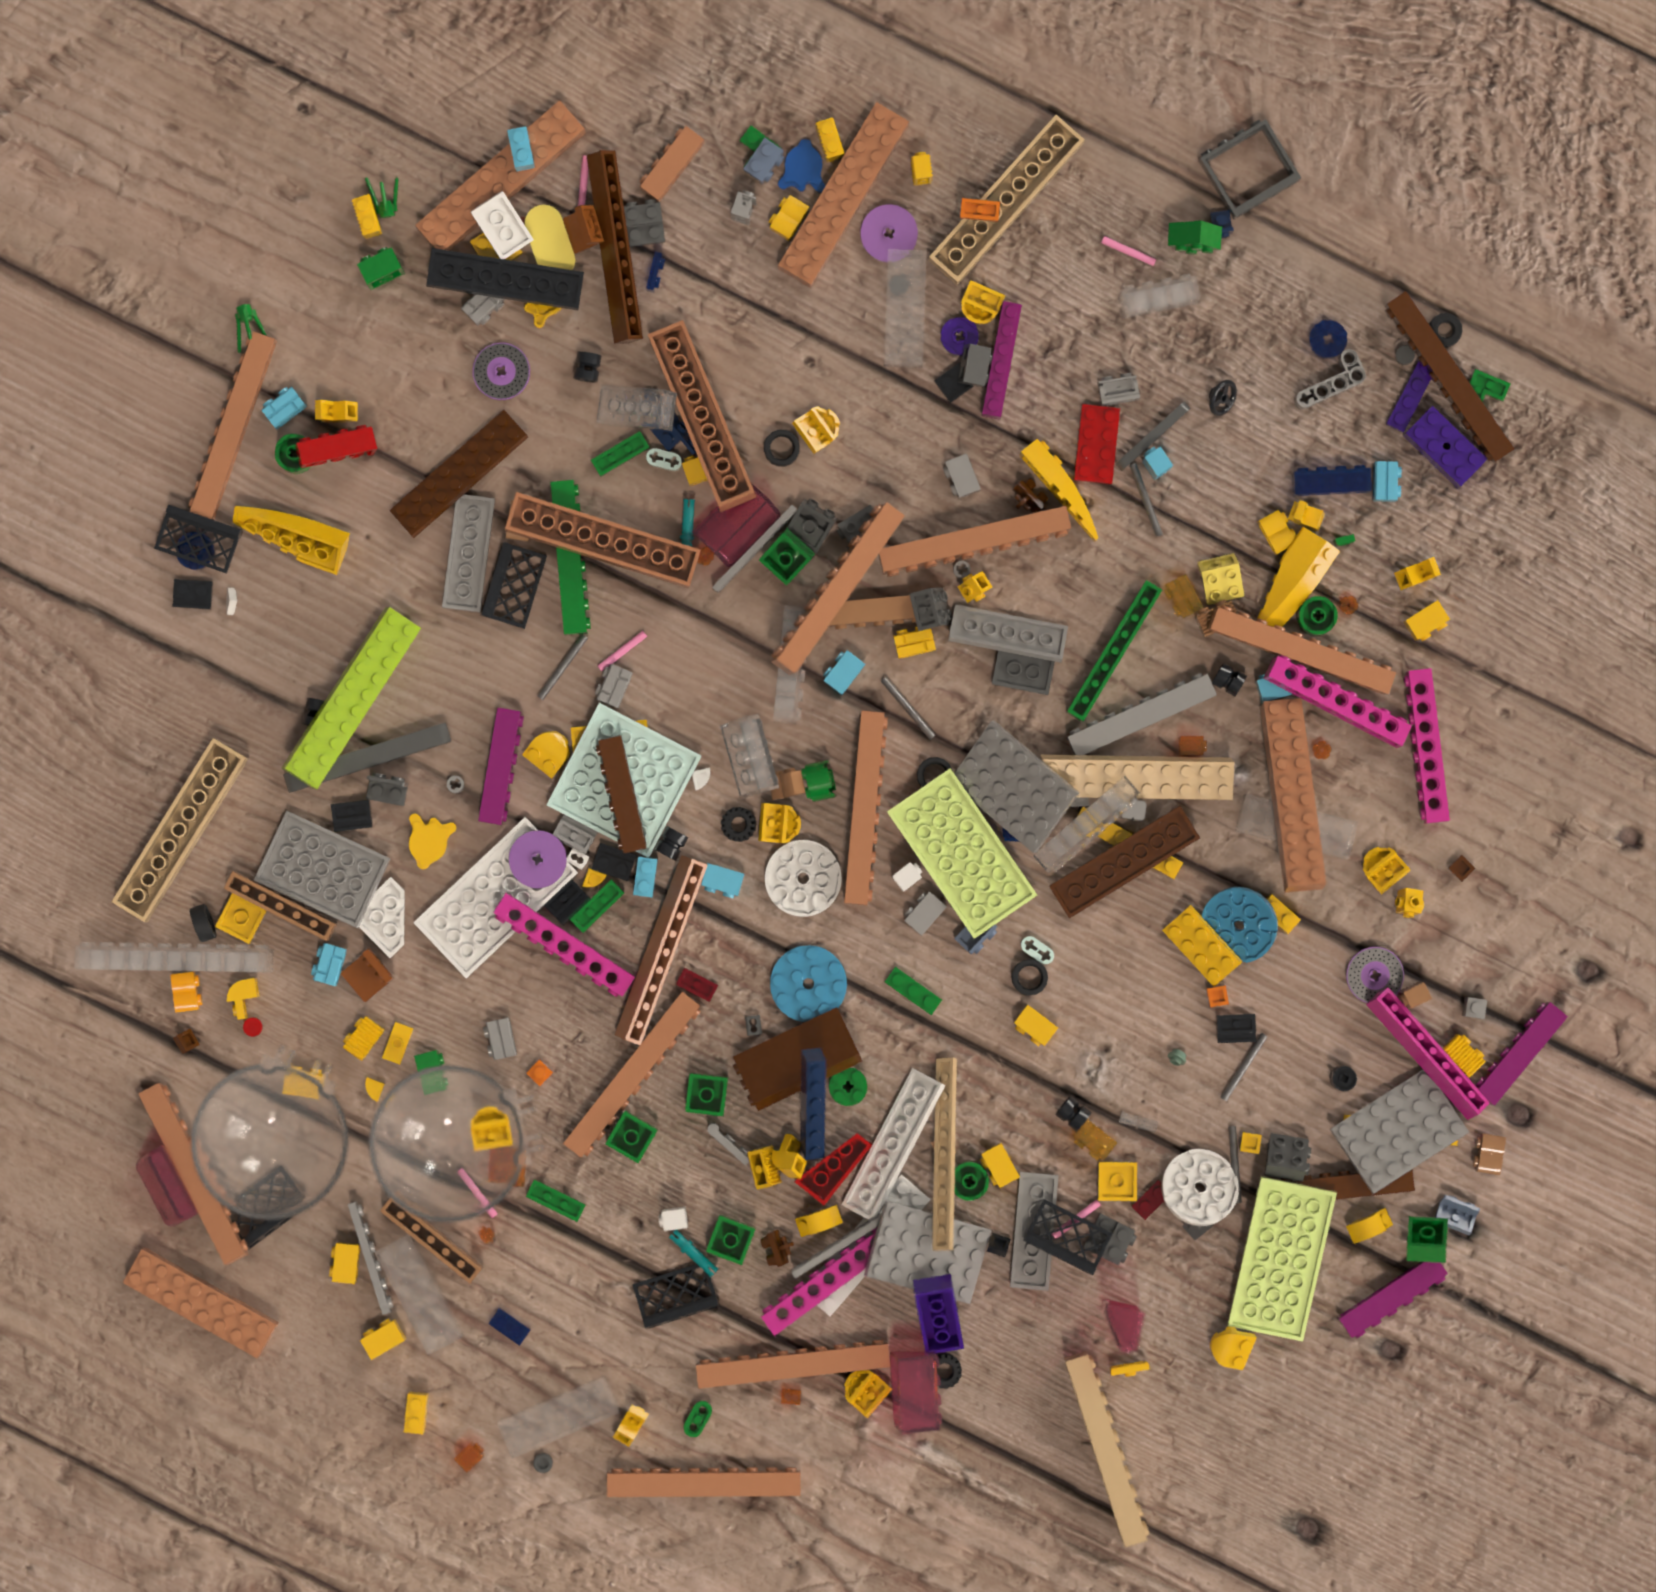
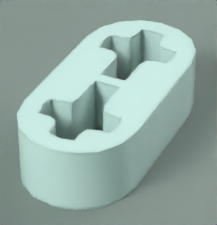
M653 448L646 455L647 462L654 467L677 471L682 466V459L676 453ZM657 452L658 457L663 458V461L656 460L654 463L650 455H654ZM673 457H676V461L679 464L674 465V467H671L669 462H665L666 459L672 460Z
M1027 936L1021 941L1022 950L1038 962L1049 964L1053 961V951L1036 938ZM1033 940V945L1037 950L1035 951L1031 948L1026 950L1025 941ZM1039 950L1042 952L1049 951L1050 959L1042 961V955L1037 952Z

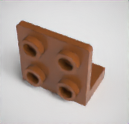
M594 205L575 207V213L563 218L574 254L605 242Z
M371 949L364 951L362 956L341 972V975L364 1002H367L394 979L393 975Z

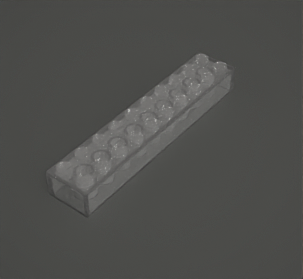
M81 942V946H75V969L273 972L274 949H269V945H255L254 949H249V945H235V948H230V944H216V948H211V944H197V948H192V944H177V947H173L171 943H158V947H153V943H139V947H134V943H119V946H115V943L100 942V946H96V942Z

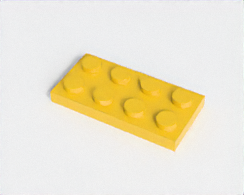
M1192 905L1187 907L1162 930L1213 987L1243 962Z

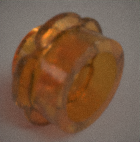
M708 547L699 548L701 551L697 563L703 564V566L711 564V561L714 559V553Z
M1345 596L1340 601V610L1348 615L1353 614L1358 609V602L1353 596Z
M1319 741L1317 744H1314L1312 749L1317 759H1327L1332 751L1331 746L1325 741Z
M483 1226L478 1231L480 1238L485 1244L493 1243L492 1238L495 1237L490 1227L486 1228Z

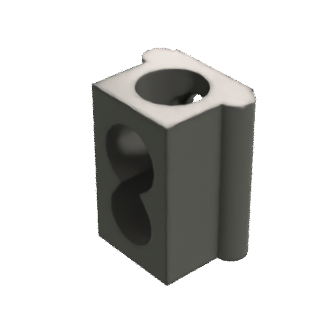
M760 1015L745 1017L747 1036L762 1034ZM751 1019H755L757 1022L755 1025L757 1027L756 1032L751 1031L752 1025L749 1023Z

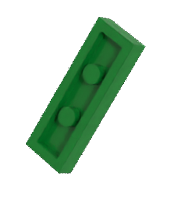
M639 431L593 458L591 462L600 477L650 447Z
M611 879L570 920L584 933L625 893Z
M897 967L892 970L885 980L887 985L930 1015L934 1013L942 999Z
M535 1179L526 1195L527 1198L578 1222L586 1204Z

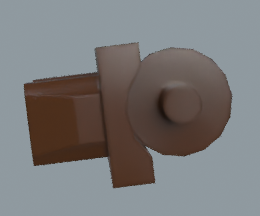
M1031 478L1024 482L1021 480L1012 490L1017 494L1014 497L1019 502L1015 506L1017 509L1023 507L1026 511L1031 510L1033 513H1037L1045 506L1044 504L1048 497L1043 492L1036 496L1031 491L1036 487L1035 482Z
M779 1230L772 1231L760 1239L763 1249L771 1247L773 1254L766 1256L768 1266L777 1265V1267L789 1263L787 1256L791 1255L789 1247L794 1246L793 1241L787 1242L786 1236L781 1237Z

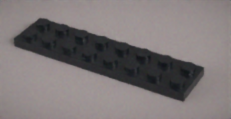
M432 248L426 287L578 311L584 272Z

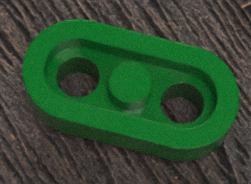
M701 1400L694 1405L684 1423V1432L687 1436L694 1438L702 1433L712 1414V1406L709 1402ZM705 1407L706 1412L700 1413L699 1408ZM696 1424L697 1429L691 1430L690 1425Z

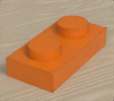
M962 198L960 218L998 222L1000 202Z

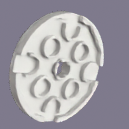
M810 840L792 841L780 847L770 858L765 871V885L769 897L778 908L794 916H813L826 910L836 899L841 887V869L837 859L825 846ZM800 873H806L809 876L807 883L801 884L798 882V875Z
M1192 1149L1176 1156L1167 1166L1161 1184L1163 1199L1168 1209L1178 1219L1196 1226H1208L1224 1219L1234 1208L1239 1193L1238 1179L1229 1162L1219 1154L1205 1149ZM1202 1183L1205 1186V1191L1199 1193L1195 1188V1184Z

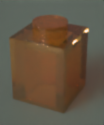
M1179 736V756H1203L1204 752H1207V740H1204V736Z
M471 1441L454 1460L468 1473L485 1456L483 1453L485 1450L478 1442L474 1444Z

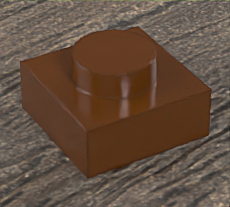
M1460 855L1447 869L1463 882L1475 870V867L1463 855Z
M191 1028L173 1037L182 1055L200 1045Z

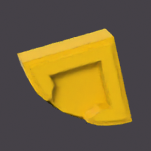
M588 869L582 886L595 887L601 884L607 875Z
M367 1077L365 1082L366 1091L374 1101L378 1102L385 1084Z

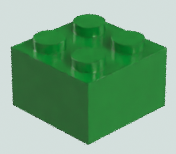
M1204 221L1169 223L1168 246L1174 247L1175 251H1186V254L1195 255L1197 251L1210 254L1213 253V250H1221V226Z
M384 247L378 250V254L372 257L370 255L365 256L357 264L370 290L405 274L392 247L389 249Z
M787 528L760 557L759 561L787 586L814 557L815 553Z
M690 1073L685 1112L724 1116L728 1077Z
M625 1110L605 1145L639 1164L659 1129Z
M720 1214L706 1252L742 1265L756 1228Z
M1409 1216L1407 1261L1446 1263L1448 1218Z

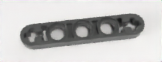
M1182 402L1116 463L1117 467L1123 471L1189 411L1190 407L1186 402Z

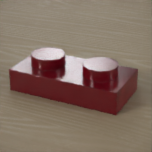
M687 968L683 969L676 983L677 986L708 1002L711 1001L719 986Z
M1159 1179L1131 1206L1144 1220L1164 1202L1162 1182Z

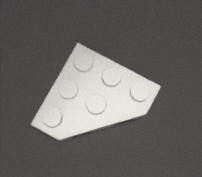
M392 877L375 892L359 926L389 958L393 957L404 946L405 890Z

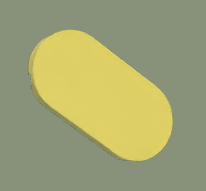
M538 205L532 208L526 215L525 227L534 239L530 244L537 265L573 270L575 255L560 213L549 205Z

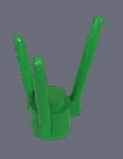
M366 177L365 181L376 207V213L380 214V218L394 217V212L398 211L399 179L395 178L393 204H391V201L386 200L384 184L380 182L382 202H380L379 206L369 178Z
M251 304L236 307L238 353H241V323L245 324L249 340L252 339L249 322L253 320L252 317L262 335L267 336L257 317L256 310H252Z

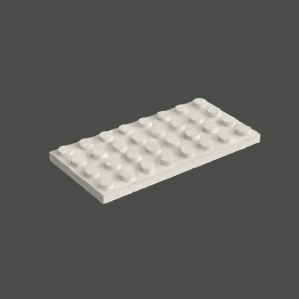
M526 817L413 922L465 978H468L515 933L511 929L512 925L505 921L503 924L494 918L496 914L493 911L506 892L537 912L578 874L571 864L567 862L560 879L548 887L531 888L523 885L514 877L509 865V853L512 845L523 834L538 831ZM537 854L536 857L532 858L535 861V865L543 862V859L540 858L541 854ZM513 909L509 912V917L516 920L520 917V912Z

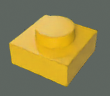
M1242 1132L1239 1151L1259 1154L1262 1135Z

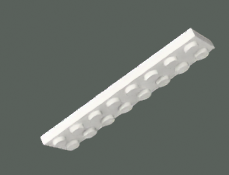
M912 1068L841 1205L869 1221L875 1217L877 1218L945 1087L944 1084Z
M902 1174L895 1181L886 1201L922 1210L931 1200ZM863 1218L855 1229L869 1220ZM870 1231L865 1234V1237L867 1238L872 1232ZM872 1239V1240L870 1241V1246H871V1248H872L874 1239ZM855 1241L852 1242L848 1246L833 1254L825 1263H827L832 1258L834 1260H837L839 1257H841V1255L839 1254L840 1252H842L847 1247L852 1249L857 1244L855 1243ZM858 1250L855 1252L854 1257L857 1260H863L866 1254L864 1251ZM841 1262L839 1269L842 1272H846L850 1269V1265L848 1262ZM823 1265V1266L819 1269V1272H821V1271H822L823 1269H825L826 1267ZM865 1270L817 1304V1306L831 1317L865 1277ZM831 1273L825 1274L823 1277L824 1282L832 1283L834 1275ZM816 1285L808 1287V1292L811 1295H815L819 1291Z

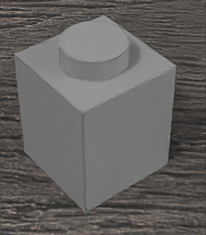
M1465 997L1462 1016L1485 1019L1487 1000Z

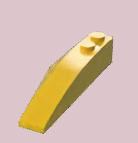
M1036 439L1021 451L1020 458L1062 506H1066L1069 514L1095 542L1098 539L1093 520L1076 486L1061 466L1062 461L1056 455L1052 456L1048 450L1050 448L1043 440L1040 442Z
M235 506L232 523L253 535L258 534L262 536L263 541L268 544L272 542L281 547L280 550L282 552L293 554L297 557L296 560L335 575L338 574L348 548L350 533L311 519L284 512Z
M1302 527L1280 560L1279 564L1281 566L1277 575L1275 574L1272 581L1274 583L1270 592H1267L1265 597L1266 603L1264 608L1260 610L1257 618L1267 621L1268 626L1274 627V625L1283 627L1309 597L1340 551L1328 541Z

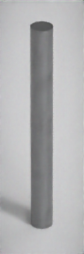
M1136 463L1129 465L1155 536H1161L1163 533Z
M582 634L537 695L539 698L545 699L588 638Z
M885 677L881 681L882 684L931 740L935 733L892 682Z
M1260 1034L1220 1098L1226 1102L1268 1038L1266 1035Z
M1229 1126L1231 1167L1235 1176H1237L1239 1184L1236 1203H1242L1236 1126Z

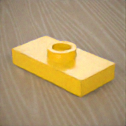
M395 1022L382 1058L401 1065L414 1028Z
M1146 1360L1109 1367L1111 1376L1125 1374V1377L1136 1375L1138 1371L1150 1370L1149 1363Z

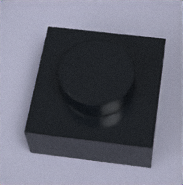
M992 1233L987 1252L1005 1258L1011 1239Z

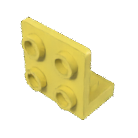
M1234 553L1197 562L1208 605L1225 599L1228 601L1244 597L1239 562Z

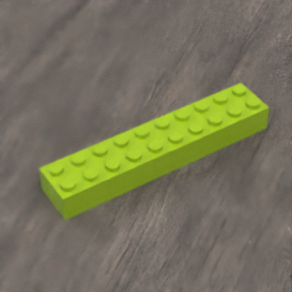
M391 607L384 608L281 767L283 770L312 789H318L421 630L419 626Z

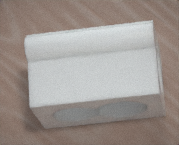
M572 848L567 857V862L582 870L590 857ZM576 854L578 858L582 857L584 861L582 864H578L577 860H573L571 856Z

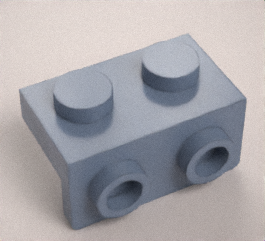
M764 138L743 170L757 179L760 184L763 185L765 181L768 183L774 174L772 172L774 167H779L785 158L783 157L784 150Z
M996 924L975 939L968 929L964 927L954 939L970 954L973 952L977 954L984 947L982 943L986 938L991 940L997 933L995 929L998 926Z
M1444 1195L1439 1201L1435 1218H1448V1228L1470 1235L1480 1208L1475 1207L1472 1203L1457 1200L1454 1196Z

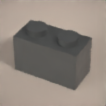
M974 344L964 345L957 383L976 387L985 386V383L989 380V372L987 371L988 366L992 362V348Z

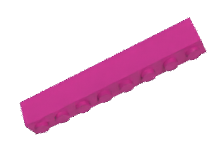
M1389 987L1378 992L1366 1004L1467 1120L1479 1115L1490 1102Z

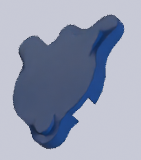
M801 140L798 146L787 154L785 173L778 182L780 189L785 190L789 187H795L798 191L803 192L806 185L810 184L818 193H822L825 184L821 178L822 158L818 151L814 149L810 140Z

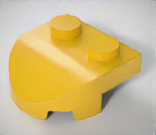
M970 280L962 298V312L973 323H990L996 318L1006 295Z
M814 407L792 423L813 454L828 446L839 434V419L830 409Z
M557 731L542 732L533 739L522 756L552 779L569 758L568 740Z
M761 803L758 841L787 843L799 834L801 819L793 810V807Z
M1389 847L1373 848L1364 857V874L1381 895L1411 871L1397 855L1396 851Z
M489 1106L479 1109L473 1119H471V1137L474 1151L513 1145L507 1114L498 1110L497 1107Z
M1234 1326L1225 1327L1226 1330L1219 1334L1216 1332L1211 1338L1210 1350L1212 1355L1223 1367L1243 1370L1257 1337L1252 1333L1237 1331Z
M869 1370L853 1372L848 1376L844 1384L846 1400L866 1418L873 1413L892 1390L885 1381Z

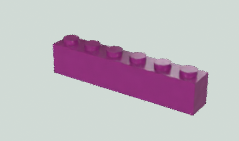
M1003 301L982 417L1001 419L1022 304Z
M497 708L479 822L503 825V822L507 821L508 811L505 810L506 803H510L511 792L508 789L509 784H513L515 773H512V766L516 765L518 754H515V748L520 745L521 740L518 730L519 727H523L524 716H521V711Z
M1543 1002L1537 1008L1536 1012L1538 1013L1534 1018L1530 1017L1524 1024L1526 1028L1522 1033L1518 1032L1511 1040L1513 1044L1509 1048L1505 1047L1499 1055L1501 1056L1497 1063L1494 1061L1487 1069L1489 1073L1485 1078L1482 1076L1476 1082L1475 1086H1477V1089L1491 1105L1495 1106L1568 1018L1566 1014L1551 1002H1546V1004Z
M1419 1262L1337 1318L1351 1338H1359L1366 1333L1365 1329L1370 1326L1373 1328L1379 1325L1383 1317L1386 1315L1390 1317L1398 1311L1397 1308L1401 1305L1407 1306L1413 1302V1297L1419 1294L1421 1296L1430 1290L1429 1287L1434 1283L1436 1285L1442 1283L1448 1273L1441 1263Z

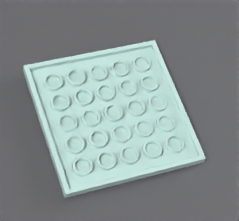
M599 703L547 806L617 841L620 838L619 831L614 829L613 820L616 817L615 813L610 811L608 801H612L610 793L607 794L604 782H607L606 774L602 775L600 764L603 763L602 756L597 754L596 745L599 744L598 740L622 735L647 844L646 849L637 850L636 852L649 858L702 755Z

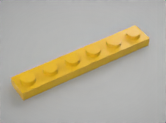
M1085 807L1081 808L1074 821L1075 825L1113 846L1132 835L1130 832ZM1171 856L1153 868L1175 879L1183 862Z

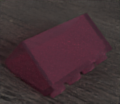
M752 483L756 498L723 512H720L717 506L692 531L727 567H732L781 515L771 500Z
M164 1145L138 1159L136 1170L167 1226H177L198 1215Z
M1102 1299L1101 1308L1113 1342L1121 1352L1131 1354L1132 1350L1137 1351L1145 1312L1139 1306Z
M890 1352L893 1421L901 1434L940 1430L939 1424H942V1415L939 1412L938 1405H941V1396L938 1394L937 1387L940 1386V1377L937 1375L939 1358L934 1352Z

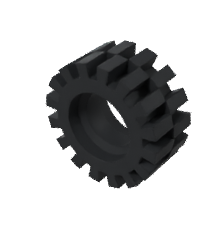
M733 807L722 816L721 830L728 839L743 842L754 835L757 823L755 816L749 810L742 807ZM736 817H742L746 822V827L741 832H736L732 829L731 823Z
M939 1353L932 1357L928 1363V1378L934 1386L940 1389L954 1387L962 1376L961 1364L952 1354ZM946 1363L951 1366L952 1373L948 1378L938 1376L937 1368L939 1365Z

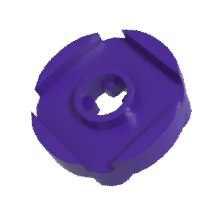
M965 317L948 320L941 330V343L944 349L952 355L962 356L964 345H977L978 343L977 327ZM956 332H963L965 339L957 341L954 334Z

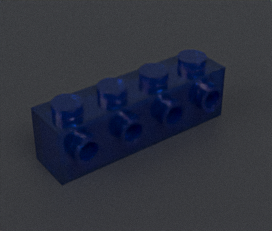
M1355 465L1354 469H1347L1346 466H1335V470H1327V467H1316L1315 471H1308V468H1297V471L1292 473L1293 496L1370 493L1372 491L1371 468H1366V465Z

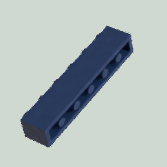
M821 1048L801 1050L800 1148L805 1160L820 1159L825 1156L826 1059Z

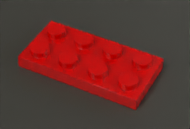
M1082 404L1074 481L1112 485L1120 408Z

